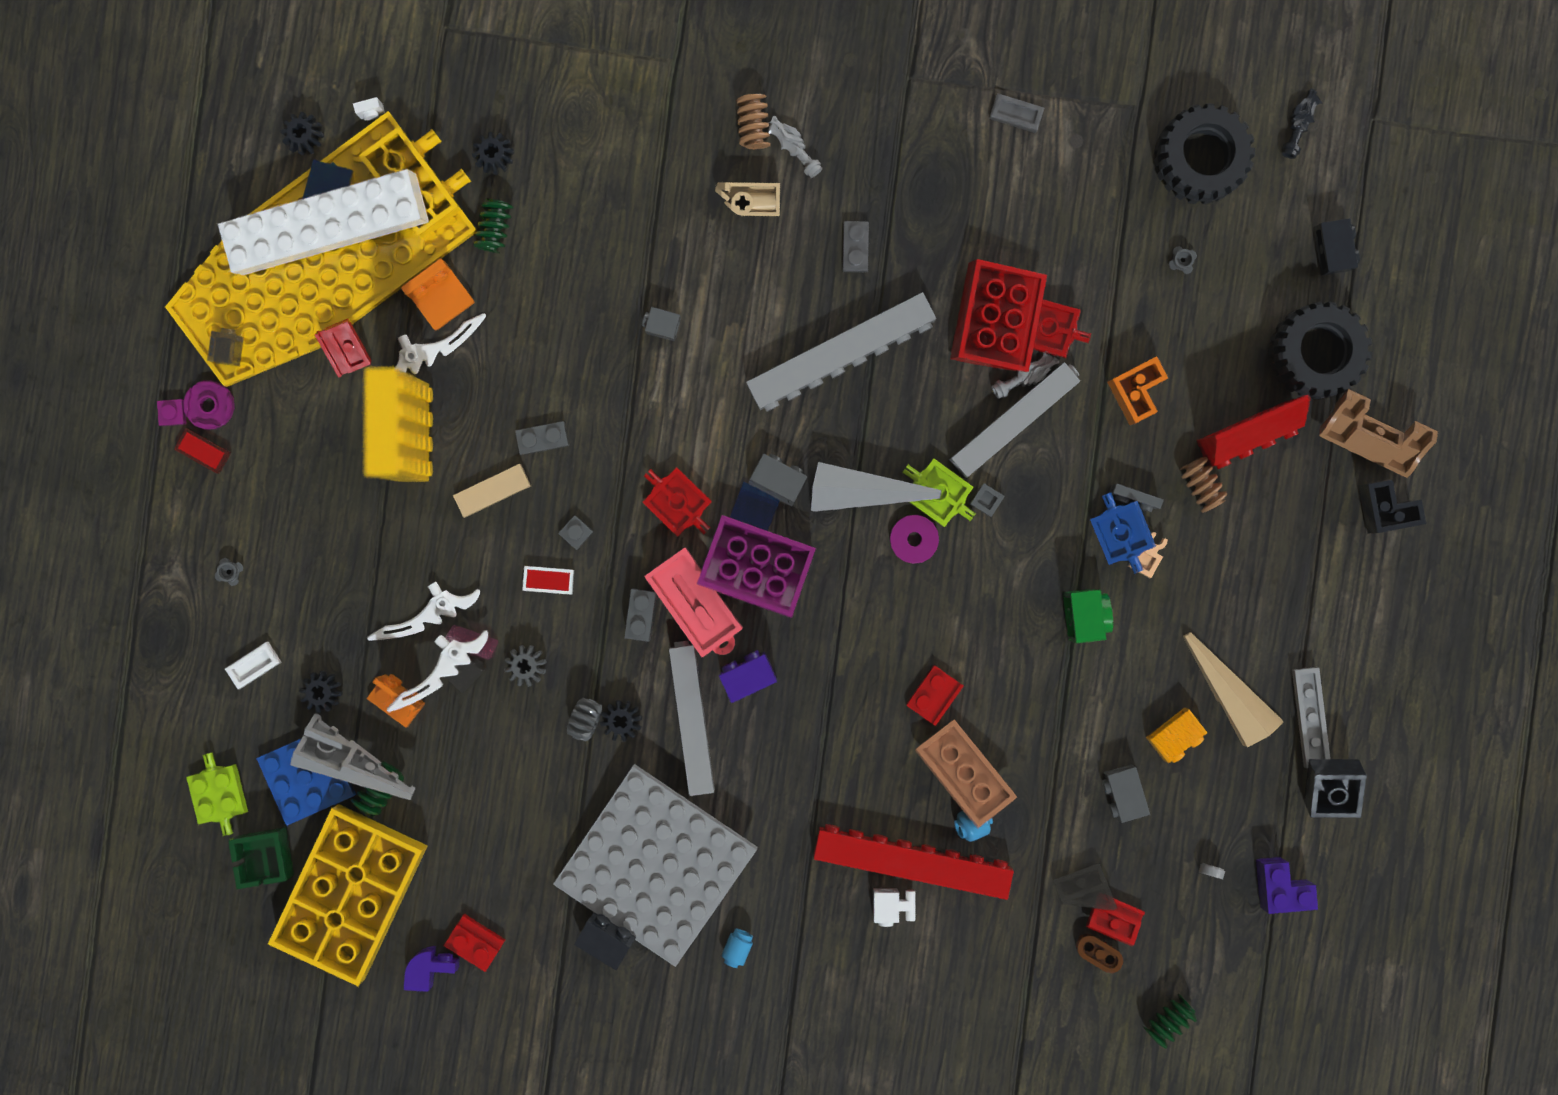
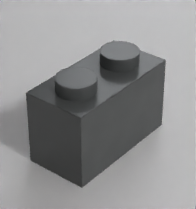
M763 454L750 478L749 484L793 506L808 476L804 475V471L797 466L791 465L789 467L783 464V460L774 454H769V456Z
M631 589L624 638L651 641L657 601L655 591Z
M1130 764L1103 772L1105 779L1102 780V785L1105 793L1110 794L1112 803L1109 804V809L1113 818L1116 817L1118 821L1124 823L1150 815L1135 766Z

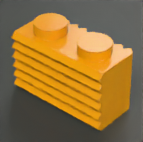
M1184 707L1146 738L1164 761L1175 763L1184 757V751L1192 746L1194 748L1204 741L1203 736L1207 734V731L1193 713Z

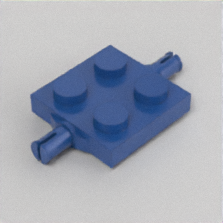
M1112 492L1103 495L1102 498L1107 510L1102 515L1090 519L1108 564L1129 560L1134 574L1143 571L1144 569L1138 556L1144 551L1156 547L1138 501L1117 506Z

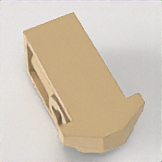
M722 182L716 186L715 191L726 200L724 203L737 215L779 216L780 183ZM740 196H745V200L750 201V205L745 206L743 211L740 210V206L736 205V201L740 200Z

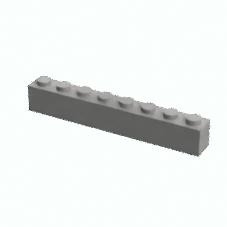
M922 292L747 381L746 384L759 410L765 408L766 412L779 406L778 401L786 397L789 401L801 395V389L807 386L813 389L823 384V378L829 375L835 378L845 372V367L851 364L856 367L866 362V356L872 353L878 356L889 350L888 345L897 342L898 345L911 339L909 334L917 330L921 334L933 327L931 323L936 320V317Z

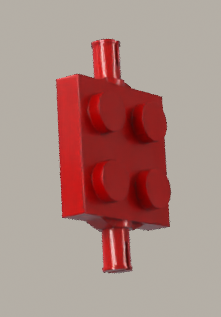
M1042 300L1033 349L1066 358L1074 339L1089 344L1091 333L1079 331L1077 328L1081 310Z
M677 467L667 477L662 479L652 469L648 473L654 480L647 473L644 475L654 487L643 503L677 537L692 525L703 535L706 531L700 524L707 531L711 528L700 517L712 501Z

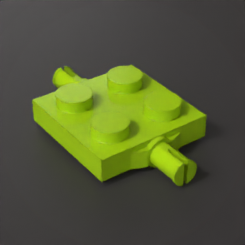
M933 458L927 468L920 473L909 464L902 473L914 480L913 484L942 490L940 499L910 502L937 523L945 527L950 519L958 513L969 521L973 519L972 517L976 513L964 504L966 497L974 487Z
M213 752L204 754L202 756L206 769L198 774L186 777L198 825L207 822H220L222 836L233 834L230 819L236 815L248 812L237 765L216 766Z

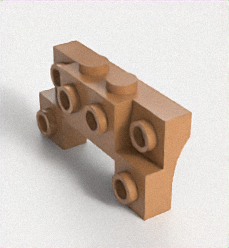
M1348 389L1335 404L1332 414L1321 425L1319 436L1408 478L1414 472L1423 456L1437 442L1438 431L1415 421L1403 433L1365 415L1369 410L1371 399Z

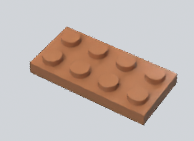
M955 720L951 721L915 750L977 829L1017 798L1015 793Z

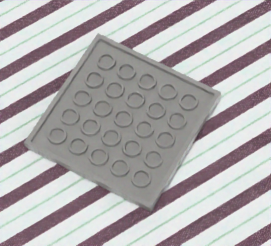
M634 764L553 885L596 914L605 915L611 923L628 929L636 937V941L676 967L758 847Z

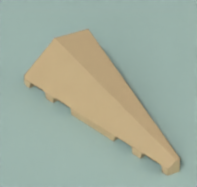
M1191 632L1183 636L1216 700L1220 702L1243 746L1249 747L1265 739L1284 723L1270 707Z

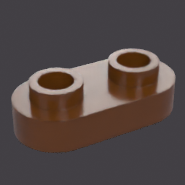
M1084 934L1078 938L1076 950L1083 959L1107 973H1115L1121 969L1123 957L1116 948L1092 934ZM1087 942L1092 943V947L1089 950L1084 949V945ZM1112 955L1113 960L1105 962L1106 956Z

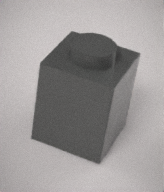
M651 307L650 313L646 312L644 315L642 326L646 327V334L675 341L681 316Z

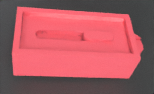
M684 548L644 577L701 657H704L712 650L719 655H726L735 646L733 635L742 630L743 627L717 591L697 585L702 569L689 550ZM723 642H729L725 647L720 648Z

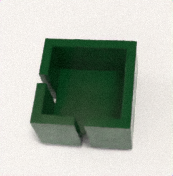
M286 827L237 835L228 840L232 862H237L245 857V862H241L233 867L236 889L259 886L262 883L266 885L283 882L294 876Z

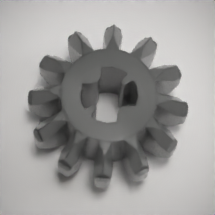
M520 645L519 653L512 649L510 654L513 658H505V662L512 665L504 670L505 672L512 671L514 673L509 677L510 681L518 677L517 686H522L524 679L528 687L532 686V678L536 682L541 681L537 673H546V669L539 666L547 663L546 659L538 660V657L542 655V651L539 650L533 654L534 646L532 645L528 647L527 653L524 645ZM528 660V665L531 666V669L524 672V667L520 665V662Z
M580 699L571 713L567 725V734L579 741L583 740L586 742L591 739L600 720L602 705L591 699Z

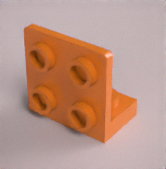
M441 258L401 287L406 296L413 300L436 331L474 304L470 294L448 264Z
M392 674L376 677L373 680L376 686L366 698L405 728L411 724L425 705L420 699L410 705L388 712L387 708L402 692L408 691L401 686L402 681ZM415 692L407 697L402 698V701L412 698L419 693Z

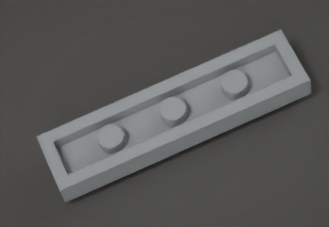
M1319 667L1292 670L1303 765L1305 768H1308L1309 759H1330Z

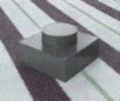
M983 483L970 505L987 516L992 517L1005 496Z
M574 515L558 534L578 550L594 531Z

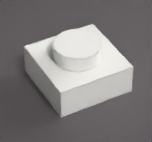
M377 97L353 104L355 113L361 119L367 121L377 119L379 114L385 113L383 104Z

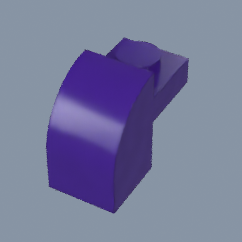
M436 946L422 949L406 967L404 990L429 992L433 987L434 972L455 973L459 968L460 958L453 957V954L440 953L438 956H435Z

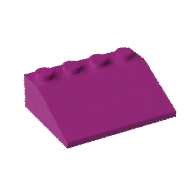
M722 515L697 585L792 618L816 548Z

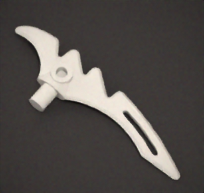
M482 313L463 322L452 335L435 343L411 345L407 335L400 336L398 340L402 350L399 351V361L395 368L404 372L409 368L413 374H417L423 361H425L427 366H432L438 351L447 356L476 330L485 319L486 314ZM469 324H472L458 340L449 345V342L456 338Z
M437 582L428 586L434 597L430 599L427 606L417 616L401 624L386 625L369 635L367 639L384 640L415 634L424 630L423 622L441 624L442 619L440 615L456 617L454 607L467 609L478 599L480 590L476 589L473 593L466 596H456L447 590L442 592ZM412 626V628L408 630L384 634V631Z
M484 630L477 639L463 643L455 640L450 643L440 635L435 640V643L443 651L440 653L439 660L432 673L418 686L402 692L387 708V711L391 712L431 694L443 685L439 679L440 677L457 675L459 672L454 666L470 664L471 660L467 653H479L487 641L488 632ZM427 685H430V687L424 690L423 692L415 695L412 698L402 701V698L419 691Z

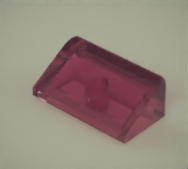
M453 625L445 638L450 643L453 640L463 643L471 642L481 634ZM488 637L480 652L471 654L487 660L494 658L499 641Z

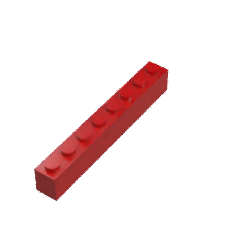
M825 824V828L819 827L813 853L814 860L1008 900L1014 870L1011 866H1008L1006 861L994 859L993 863L984 861V857L970 854L969 858L960 856V852L946 849L945 853L936 851V847L922 844L921 848L911 846L912 842L898 839L897 843L887 841L888 837L873 834V838L863 836L864 832L849 829V833L839 831L840 827Z

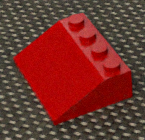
M979 259L969 262L950 359L975 365L1029 372L1047 275Z
M1305 395L1282 402L1196 440L1203 457L1208 458L1207 466H1216L1217 469L1230 465V459L1236 456L1243 459L1254 454L1252 450L1261 446L1262 449L1275 445V439L1283 436L1284 439H1288L1299 434L1297 429L1304 427L1310 402L1309 396Z

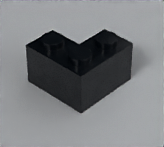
M1393 480L1358 485L1367 534L1382 533L1426 524L1422 500L1397 503Z

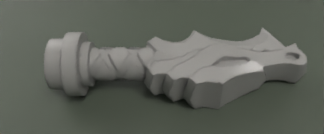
M773 116L769 122L768 133L778 138L781 150L787 149L791 156H797L805 166L804 173L806 175H809L811 178L815 177L822 170L821 163L818 160H812L805 152L806 146L796 128L780 123L777 117Z
M1043 352V356L1039 361L1030 363L1029 372L1017 371L1015 377L1005 382L1001 380L996 381L992 385L995 396L998 399L1001 397L1005 398L1008 396L1009 390L1020 384L1023 387L1025 385L1030 386L1031 384L1036 385L1044 379L1052 366L1059 363V360L1055 356L1052 357Z

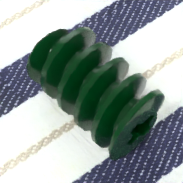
M486 198L489 202L481 204V207L486 211L479 214V217L484 221L477 223L478 228L483 231L475 233V236L480 241H474L473 246L483 251L500 254L497 248H503L505 244L500 242L499 239L507 238L508 236L501 229L509 228V225L503 222V220L511 219L512 217L505 211L506 209H513L514 206L504 201Z
M384 761L381 762L384 766L383 768L390 773L394 771L399 775L398 779L402 782L404 781V776L398 769ZM364 787L367 790L366 792L358 791L357 794L361 800L352 799L351 802L361 812L372 817L379 815L382 812L381 807L387 805L386 799H390L393 796Z
M1179 993L1177 994L1179 1003L1174 1000L1170 1001L1172 1010L1164 1006L1165 1016L1156 1013L1158 1022L1156 1023L1150 1019L1148 1021L1151 1027L1150 1030L1143 1026L1156 1043L1165 1049L1168 1048L1166 1039L1172 1042L1175 1041L1173 1032L1181 1036L1183 1034L1180 1028L1181 1025L1189 1029L1188 1019L1194 1022L1197 1021L1195 1010Z

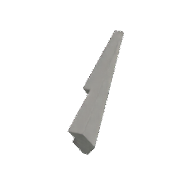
M818 462L813 483L811 511L818 512L940 499L942 490Z
M316 713L307 725L304 736L292 755L290 765L408 800H411L415 791V787H408L398 779V774L394 771L392 773L381 766V762L353 740L349 742L339 734V730L336 727L328 726L321 720V716Z

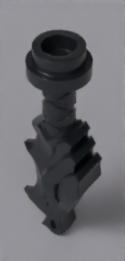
M1313 88L1309 89L1306 99L1304 98L1292 110L1290 116L1292 118L1290 121L1292 124L1290 128L1293 130L1289 142L1284 143L1282 146V155L1286 158L1295 159L1300 154L1299 139L1302 133L1308 131V125L1315 122V107L1323 104Z

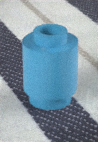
M735 929L733 933H730L721 955L725 959V964L734 968H738V965L744 966L753 944L751 941L753 936L750 933L741 929Z

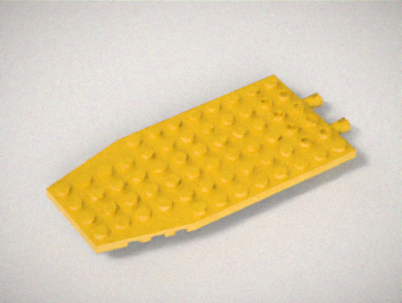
M387 111L250 213L254 214L408 169L417 175L429 223L247 275L231 273L224 244L221 241L210 251L211 254L204 263L196 268L195 274L187 283L185 282L168 302L165 308L223 386L228 387L320 349L321 346L315 337L316 331L324 330L326 327L349 318L351 324H354L400 290L411 279L440 258L442 259L477 232V229L453 198V194L470 183L471 180L461 168L445 182L443 180L440 181L424 159L425 153L442 142L433 129L417 141H410L390 112ZM212 338L217 339V340H216V347H215V354H214V349L212 348V346H215V341H213Z

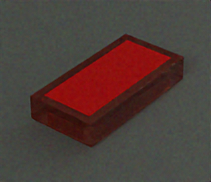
M185 428L174 448L177 452L217 474H220L231 454L230 451L188 428Z

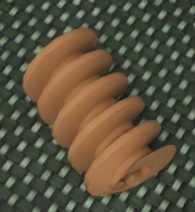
M748 94L736 100L737 105L740 107L737 110V115L740 116L738 125L741 126L739 135L743 136L739 139V144L747 149L770 147V143L763 141L764 138L770 137V133L762 131V129L769 127V123L762 122V119L768 117V113L761 112V109L767 108L768 104L760 102L761 99L767 97L766 95Z
M1207 457L1198 458L1179 469L1186 470L1181 476L1182 479H1191L1186 486L1196 487L1191 495L1201 496L1196 501V504L1205 503V507L1201 510L1202 513L1225 502L1226 500L1223 499L1228 494L1226 491L1218 492L1223 486L1221 482L1213 483L1218 478L1217 474L1208 475L1213 467L1212 465L1203 466L1208 461Z

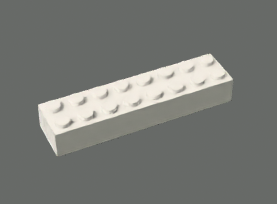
M406 169L219 223L218 226L231 273L247 275L429 223L417 175Z

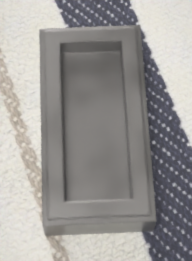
M998 93L989 119L1036 133L1044 107Z

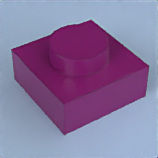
M183 399L157 401L159 426L187 424Z

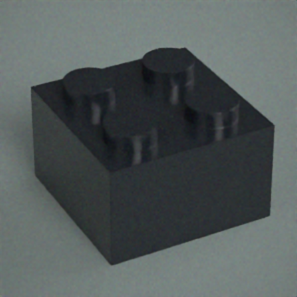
M1309 759L1304 802L1311 818H1361L1367 775L1359 759Z

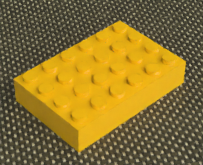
M365 368V475L399 482H429V476L433 474V464L429 462V452L433 450V439L429 437V427L433 425L432 412H429V402L433 401V390L429 388L428 383L397 368Z
M340 804L331 808L268 944L359 986L365 980L428 846Z

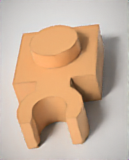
M1151 532L1153 539L1156 536L1155 532ZM1163 538L1156 547L1144 551L1138 556L1144 569L1139 573L1152 578L1163 558L1157 552L1167 545L1168 539Z

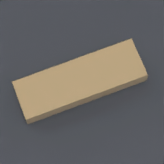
M518 464L453 495L463 518H466L531 487V484L522 465Z

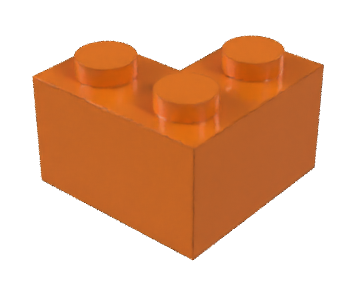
M1156 356L1107 382L1129 425H1133L1158 412L1147 389L1168 379V376Z

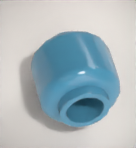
M964 811L959 812L957 820L954 821L960 838H965L969 842L988 835L991 830L990 824H993V819L991 818L977 829Z

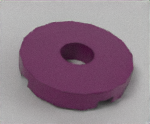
M211 380L196 383L186 392L183 401L186 417L196 427L206 430L218 429L226 425L232 418L235 409L234 398L230 390L222 384ZM208 398H211L215 404L210 412H206L203 408V403Z
M919 515L905 516L894 525L890 534V545L894 554L902 561L912 564L923 563L930 559L936 552L939 543L938 531L935 525L926 517ZM912 532H916L921 536L920 544L915 547L911 546L907 540L908 535Z

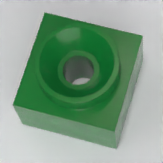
M1098 589L1063 592L1068 641L1083 643L1106 640V633L1113 631V612L1109 595L1107 593L1101 594V590Z

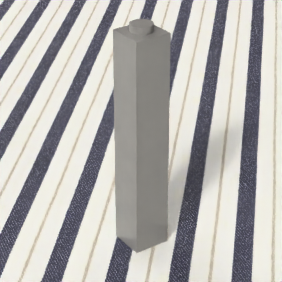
M1065 362L950 458L951 463L964 478L970 476L1080 382L1078 371L1071 364L1067 365Z
M689 640L674 642L675 647H670L669 652L689 796L714 793L715 787L696 649L693 644L689 645Z

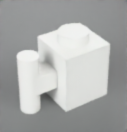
M873 888L874 923H878L879 926L883 927L893 926V923H899V911H906V921H915V890H906V899H899L897 888Z

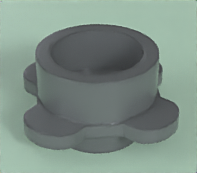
M1180 246L1173 249V259L1169 262L1170 269L1181 270L1184 274L1191 273L1193 271L1192 265L1197 257L1196 252L1182 249Z
M228 558L221 559L215 573L216 580L228 582L231 586L237 585L239 583V574L243 571V565L239 562H230Z

